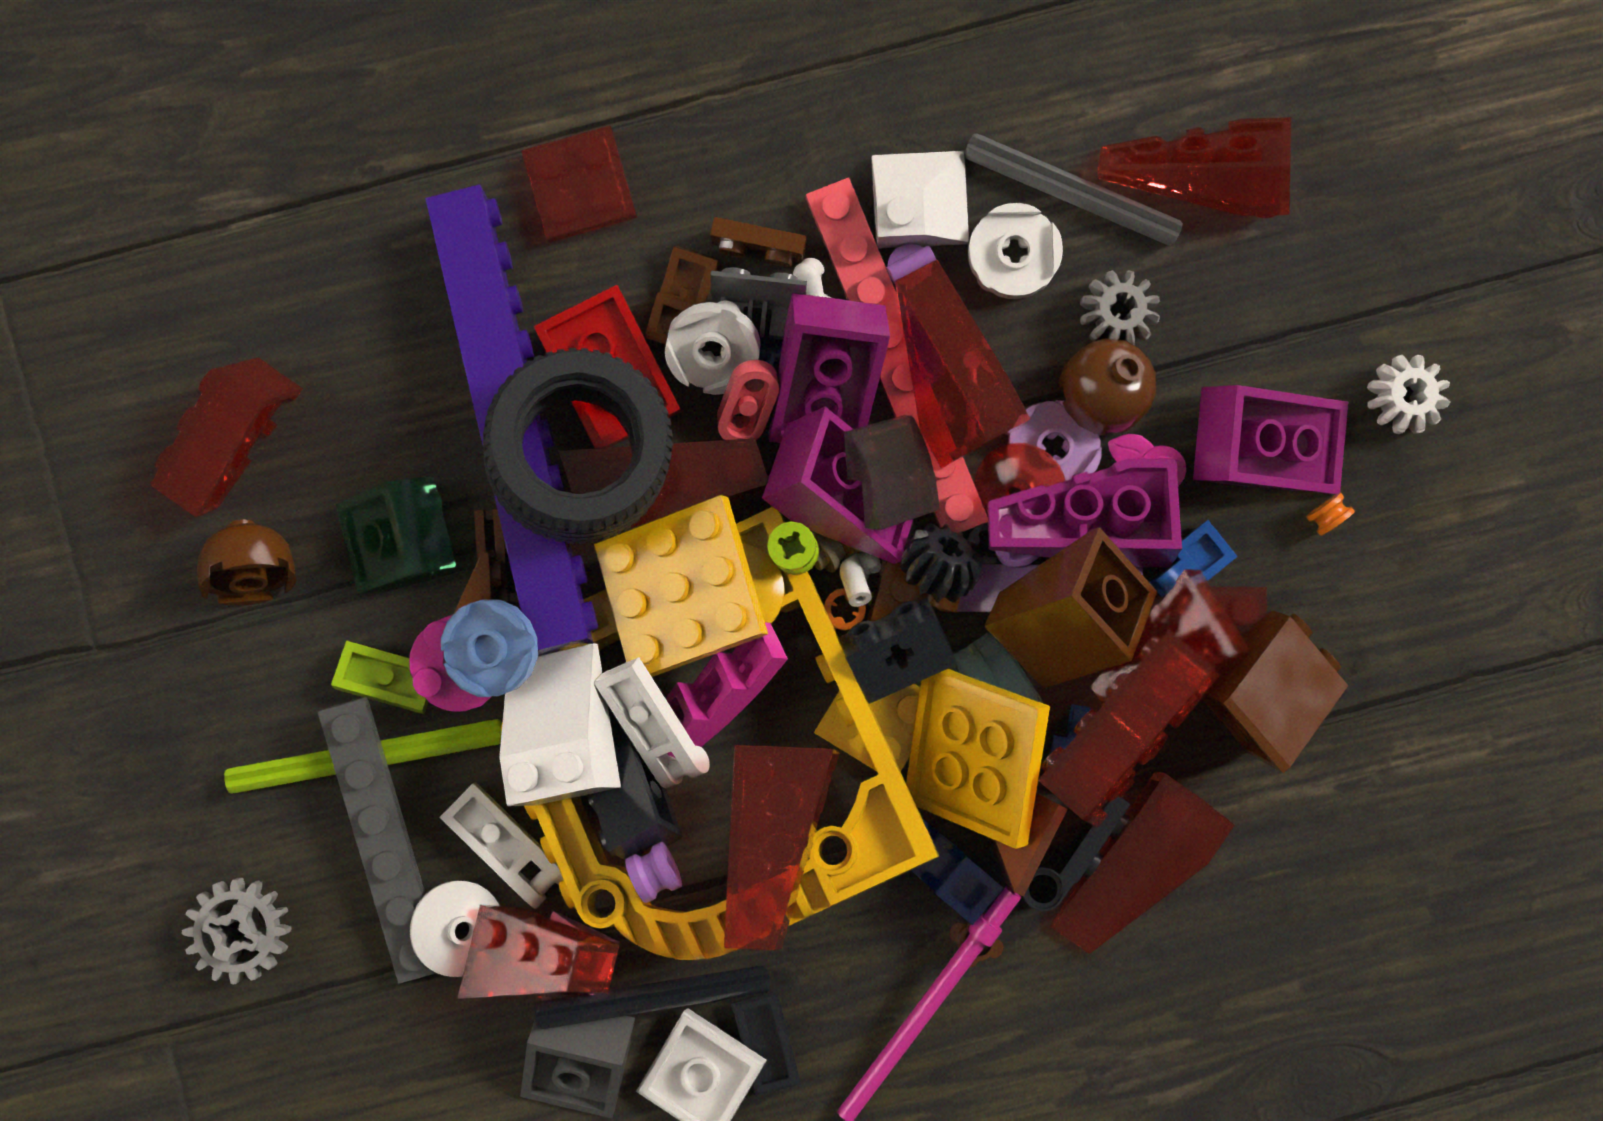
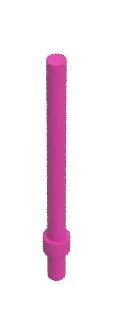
M1006 886L985 914L979 913L969 926V936L837 1110L842 1119L845 1121L855 1120L985 946L991 947L1001 934V924L1021 899V896L1010 887Z

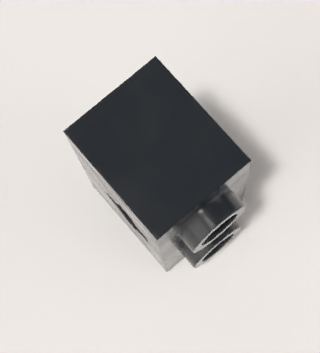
M928 598L918 602L908 601L902 603L892 611V614L874 622L864 621L858 623L848 631V634L840 637L845 658L869 704L957 665L951 646ZM899 644L900 648L894 649L893 645Z

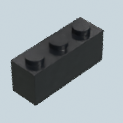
M608 708L621 788L587 794L586 796L589 804L598 815L602 828L599 831V837L604 848L611 855H616L625 860L634 854L643 856L650 853L652 846L660 842L669 846L683 836L666 788L657 782L612 710Z

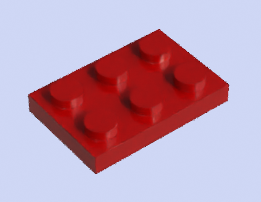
M618 285L534 326L546 352L552 351L554 353L558 349L569 351V348H576V350L586 348L591 352L593 350H600V353L603 354L607 352L613 358L619 357L623 359L624 363H630L634 370L638 369L642 372L643 377H647L651 382V386L657 389L658 396L662 397L664 407L667 408L669 413L668 418L681 412ZM577 400L571 401L597 453L629 438L618 419L599 405Z

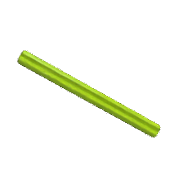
M499 719L380 741L387 764L390 765L501 744L502 722ZM326 750L229 768L225 770L224 780L227 791L233 794L336 775L330 752Z

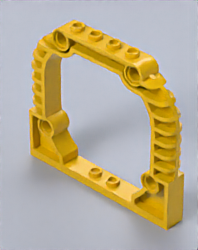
M771 507L737 523L736 526L742 544L757 547L769 555L767 548L769 536L774 528L785 523L782 514L774 507ZM780 570L785 589L780 611L787 613L795 608L802 607L823 653L815 657L827 684L834 680L836 681L843 696L835 701L847 727L853 724L856 725L878 775L860 784L856 801L842 827L828 826L814 833L809 842V860L716 905L689 912L660 908L652 905L651 902L644 903L630 880L627 869L608 864L580 796L535 806H524L532 820L538 819L545 836L540 838V843L546 858L551 864L557 863L564 879L559 882V888L564 901L569 908L576 907L583 922L595 928L614 926L632 943L667 958L679 960L710 959L736 951L940 857L874 713L845 658L843 646L808 571L803 574L792 575ZM606 589L584 599V603L592 601L596 613L598 629L591 631L593 642L598 644L599 651L605 646L620 640ZM837 836L845 842L847 856L840 864L831 865L824 859L822 847L827 839ZM602 890L611 892L615 898V909L608 917L600 915L595 907V899Z

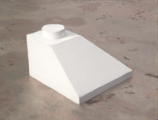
M964 151L872 155L875 235L878 249L898 248L905 244H917L920 246L969 244Z

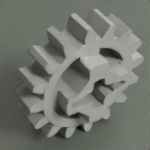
M243 878L233 879L230 890L224 881L213 884L214 896L207 891L200 893L196 898L202 908H191L185 914L195 921L193 926L182 930V935L194 937V944L185 950L186 954L198 952L202 958L198 961L195 968L199 971L209 965L214 968L212 980L214 981L223 978L226 973H229L231 984H237L242 981L244 971L251 981L262 976L260 966L270 970L278 964L272 953L281 954L288 948L284 942L279 940L280 936L291 932V926L280 924L279 920L280 917L288 912L287 907L275 909L272 903L276 900L278 893L273 891L263 896L260 894L262 890V882L260 881L251 883L247 889H245ZM239 899L237 904L233 905L230 913L224 910H215L225 900ZM259 911L265 920L266 928L263 926L262 921L259 917ZM237 921L240 922L238 930L245 934L244 937L238 940L234 938L236 930L230 927V924ZM208 934H210V936H211V938H212V941H213V943H214L215 949L213 948V946H212V944H211V942H210V939H209V935H208ZM243 949L251 952L259 951L251 960L236 961L237 957L241 956Z

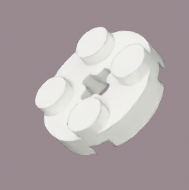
M1023 203L1004 204L990 211L977 224L968 245L969 265L980 287L985 291L1008 299L1026 298L1047 287L1059 268L1063 255L1061 235L1054 223L1051 224L1037 208ZM1012 239L1018 240L1019 247L1027 248L1028 255L1022 256L1019 263H1012L1010 257L1004 256L1002 253V249L1008 248Z
M726 300L718 303H700L685 309L672 320L665 347V358L672 374L684 385L689 387L690 382L697 387L704 388L703 393L713 395L724 394L733 370L745 361L758 360L761 346L760 338L752 321L741 313L740 308L735 303ZM707 341H715L723 346L721 347L720 356H714L711 351L703 352L701 348L705 346Z

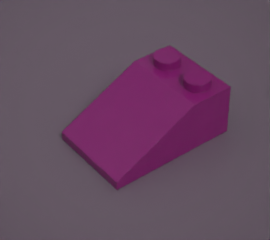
M792 293L783 332L777 374L779 394L772 409L769 442L781 443L788 423L825 406L865 438L890 340L885 305Z
M1241 385L1201 387L1193 480L1323 494L1340 493L1348 402Z
M825 406L787 424L762 499L789 520L802 523L813 532L895 564L901 562L922 486Z

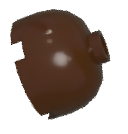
M1105 338L1089 343L1064 365L1061 372L1059 388L1063 385V393L1066 397L1063 405L1066 412L1079 426L1094 434L1106 435L1108 432H1120L1119 434L1127 432L1148 413L1156 396V373L1150 359L1140 348L1127 341Z
M242 519L230 522L225 528H222L206 540L198 557L197 575L201 595L208 599V592L215 594L218 597L219 604L250 605L263 603L273 599L269 591L284 586V591L287 593L292 590L297 582L295 565L289 544L273 529L255 524L251 520Z

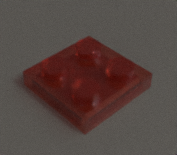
M611 125L521 150L545 236L549 243L637 218Z

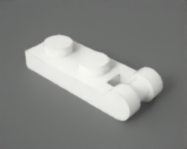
M639 657L601 673L594 682L595 686L662 787L669 788L682 782L683 777L686 775L695 778L708 772L710 766L706 752L702 747L694 745ZM672 752L675 758L668 756L667 753Z
M476 782L472 783L440 816L479 857L533 908L537 909L546 899L545 893L554 883L559 885V882L564 880L557 863L551 864L548 861L542 846ZM532 860L541 871L530 881L520 871Z

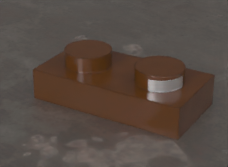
M718 217L713 219L710 233L712 245L719 246L718 251L722 254L739 258L746 257L747 252L764 255L765 262L781 267H791L792 261L798 263L803 261L806 249L805 235Z

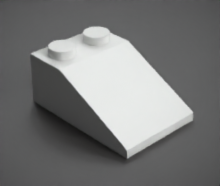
M593 643L538 656L531 676L518 689L505 694L500 764L507 806H535L621 788L608 704L594 684L602 673L598 644Z

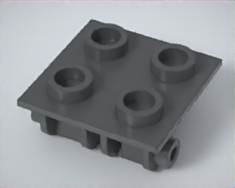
M730 267L723 269L722 272L711 271L710 274L712 302L731 301L740 308L741 313L748 312L747 317L751 321H753V313L762 314L760 338L765 337L767 314L771 315L769 338L783 339L792 293L806 295L807 281L798 280L796 276L788 273H773L770 277L751 275L750 272L741 268Z

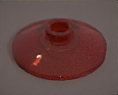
M1009 443L994 449L983 459L977 469L974 485L988 517V502L1010 495V487H1017L1024 491L1041 485L1047 487L1064 482L1066 479L1058 462L1045 450L1028 443Z

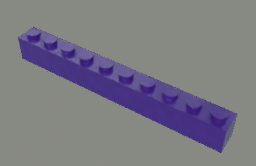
M479 184L425 199L483 445L485 418L488 415L487 410L492 403L494 394H498V388L501 384L505 383L506 378L509 375H513L514 370L518 367H523V364L527 362L526 359L534 357L528 331L527 329L519 330L516 314L523 313L519 291L516 285L509 287L506 270L513 269L510 252L506 241L499 243L495 227L503 225L496 198L488 199ZM538 414L524 434L522 447L525 460L539 479L554 489L565 492L566 488L559 464L551 465L548 448L555 446L548 418L541 420ZM494 496L520 609L531 621L537 636L538 656L593 644L591 631L598 629V622L592 601L584 603L580 585L587 583V576L581 555L573 557L571 545L566 541L555 542V539L552 538L548 540L540 534L532 533L531 529H525L521 523L513 520L511 514H507L504 507L497 501V496Z

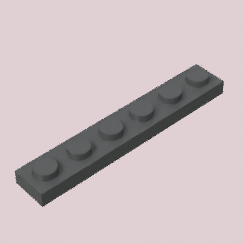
M368 697L323 708L317 712L398 984L435 974L436 972L427 968L419 960L411 944V918L417 904L426 893Z

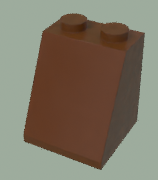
M1098 527L1089 531L1000 591L984 627L1044 689L1132 661L1157 591L1103 530Z
M1271 610L1199 676L1190 687L1248 754L1284 773L1294 763L1347 689L1348 684L1337 673L1342 668L1339 662L1326 649H1317L1309 639L1313 634L1312 630L1299 616L1294 613L1288 616Z

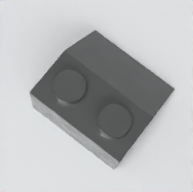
M542 996L541 1001L554 998ZM621 1016L548 1029L538 1028L534 1020L527 1042L520 1097L612 1119L628 1056L635 1018Z

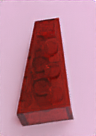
M755 438L674 443L669 469L654 504L644 516L640 517L637 523L632 524L626 531L622 530L620 534L719 495L728 497L730 502L764 491L768 477ZM630 446L559 451L571 491L574 494L601 491L621 477L632 459ZM598 539V542H592V543H591V541H588V542H589L590 544L594 545V544L599 543V542L604 541V540Z
M1169 630L1162 638L1158 635L1154 636L1143 647L1138 655V658L1142 660L1130 675L1124 672L1114 680L1106 692V695L1109 697L1106 703L1097 713L1093 709L1087 712L1074 728L1077 736L1065 750L1061 746L1056 748L1041 766V769L1045 772L1038 781L1082 820L1097 828L1108 816L1101 809L1107 801L1112 802L1118 796L1120 798L1123 797L1134 784L1133 778L1136 772L1133 768L1139 762L1144 765L1148 761L1153 760L1162 749L1168 738V735L1164 732L1168 724H1171L1174 728L1180 726L1220 676L1211 664Z
M735 745L724 948L782 949L800 889L801 878L812 849L814 834L827 798L830 780L840 754L835 749Z

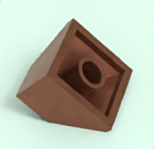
M1036 793L1027 846L1015 849L991 839L1005 883L1015 893L1023 897L1068 810Z

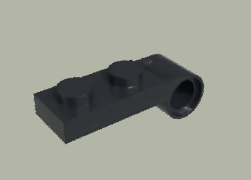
M1107 791L1055 869L1053 870L1045 864L1039 865L1034 877L1038 875L1050 876L1053 883L1051 893L1043 899H1034L1030 896L1028 887L1024 897L1021 896V898L1030 907L1038 911H1050L1056 908L1075 882L1078 883L1082 875L1088 879L1095 872L1103 858L1099 850L1109 836L1112 839L1117 838L1126 826L1130 816L1125 812L1130 803L1116 793Z

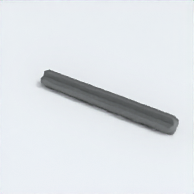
M978 133L971 136L965 149L964 156L970 161L1166 245H1173L1181 232L1183 223L1174 217Z

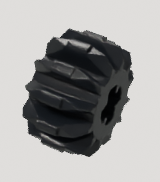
M928 523L923 530H916L914 535H911L905 545L906 550L901 557L900 569L907 574L906 583L917 585L920 588L919 595L928 593L933 596L937 603L943 598L956 603L960 597L967 596L975 588L980 579L978 576L982 569L984 557L976 552L978 545L976 542L967 541L964 538V531L956 533L951 531L947 524L939 529L934 524Z

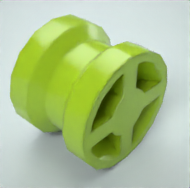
M793 521L782 523L774 528L769 536L767 544L769 556L783 572L792 575L803 574L812 569L817 562L819 555L818 542L810 529L802 523Z

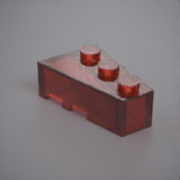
M258 357L211 369L199 385V391L202 394L195 406L189 408L180 418L177 424V430L180 432L173 445L168 446L158 457L155 463V468L158 471L150 485L195 517L218 509L252 460L247 458L260 433L262 432L270 436L276 428L277 424L270 420L284 399L291 398L295 401L303 388Z
M480 904L457 999L506 1000L512 998L608 993L619 944L524 908Z

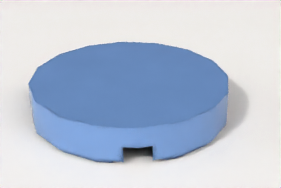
M479 600L459 608L447 621L441 636V651H444V659L446 661L444 667L448 676L460 689L477 697L501 696L518 689L531 676L538 659V639L531 621L518 607L502 600Z

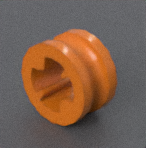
M1341 492L1323 502L1306 516L1309 522L1314 521L1318 524L1316 532L1319 536L1331 531L1355 512L1352 506L1346 507L1343 505L1342 500L1344 496Z
M837 589L830 593L825 600L824 607L835 629L850 630L853 626L862 622L866 606H859L858 613L852 612V615L856 618L851 622L845 623L842 617L834 618L831 613V606L837 607V604L833 601L840 596H844L846 601L849 602L845 589Z

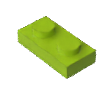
M346 641L331 683L334 689L361 697L367 696L368 699L425 714L429 701L419 695L414 689L409 658Z

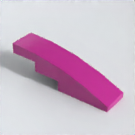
M765 622L768 635L738 645L732 653L719 652L714 654L694 683L677 682L665 698L695 746L702 747L727 726L762 691L787 661L788 658L771 623ZM672 752L667 753L668 756L675 758Z

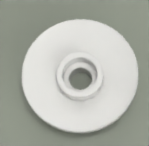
M469 881L445 882L431 889L417 904L410 923L411 944L419 960L430 970L449 977L470 975L485 967L498 952L504 935V917L499 903L487 889ZM461 922H467L469 925L468 935L463 939H457L455 936L456 926Z

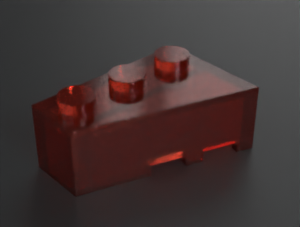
M1185 569L1162 602L1152 609L1148 615L1132 661L1104 669L1091 685L1115 727L1131 725L1250 652L1249 647L1201 570Z

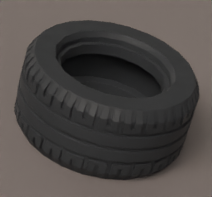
M569 348V351L558 349L557 352L553 353L550 351L545 353V356L539 355L534 357L533 361L528 360L523 364V367H518L514 370V374L509 375L505 383L501 384L498 388V394H494L492 403L487 410L488 415L485 418L483 431V454L487 479L500 505L504 507L508 515L511 514L513 516V520L521 523L525 529H531L532 533L540 534L548 540L550 538L555 539V542L566 541L570 544H574V542H579V544H584L588 541H591V543L598 542V539L606 540L612 535L620 534L622 530L626 531L632 524L637 523L640 517L644 516L654 504L664 484L671 461L673 446L671 421L668 418L669 413L667 408L664 407L662 397L658 396L657 389L651 386V382L647 377H643L642 372L638 369L634 370L630 363H624L623 359L619 357L613 358L607 352L605 354L600 353V350H593L591 352L586 348H581V350ZM576 400L599 405L614 415L627 432L632 451L630 464L618 480L601 491L574 494L554 489L535 475L524 457L522 447L524 434L538 414L554 404Z

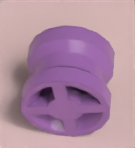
M663 842L653 845L650 853L639 856L634 854L625 859L630 880L644 903L656 899L657 893L664 889L674 891L682 887V880L677 865Z

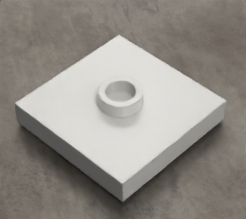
M687 1008L683 1011L636 1092L679 1121H731L767 1060Z

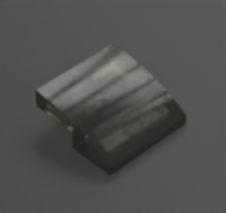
M902 415L844 432L847 479L862 481L865 528L882 530L940 510L932 461L922 433L912 415Z

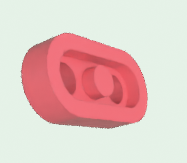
M749 360L739 364L733 370L717 411L718 431L725 441L731 444L744 445L754 442L762 435L779 394L777 372L771 364L762 360ZM739 413H741V414L743 415V416H734V415L739 414Z

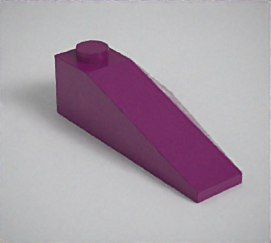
M1126 459L1114 463L1110 468L1090 474L1083 472L1073 475L1070 480L1047 487L1041 485L991 500L987 505L989 550L1051 558L1089 531L1098 527L1103 530L1135 567L1170 568L1182 550L1176 459Z

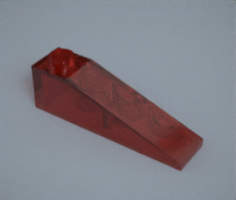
M1291 117L1247 118L1229 121L1228 130L1204 134L1202 127L1186 130V136L1168 142L1161 137L1152 136L1101 146L1098 179L1240 216L1272 218L1276 215H1290Z
M935 260L896 280L895 285L907 347L911 383L913 384L918 426L940 469L1024 427L1030 420L1027 411L1009 377L939 261Z
M1154 772L1126 813L1130 818L1122 832L1115 839L1110 837L1100 851L1103 858L1095 872L1089 878L1083 876L1050 924L1053 929L1089 954L1208 865L1235 826L1206 801L1165 773Z

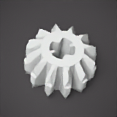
M1399 355L1392 359L1391 366L1386 364L1379 366L1376 372L1380 380L1369 382L1367 387L1371 392L1378 394L1377 398L1368 402L1367 407L1369 409L1381 407L1383 411L1378 416L1377 423L1384 425L1393 419L1392 428L1396 434L1405 432L1408 427L1413 434H1418L1425 430V423L1430 425L1437 424L1441 420L1437 409H1444L1450 403L1446 397L1439 395L1440 391L1449 387L1450 382L1447 380L1437 382L1434 378L1439 373L1440 365L1433 364L1424 370L1423 356L1416 355L1408 362L1403 355ZM1408 386L1413 390L1410 396L1412 402L1409 403L1403 398L1407 393L1406 387Z

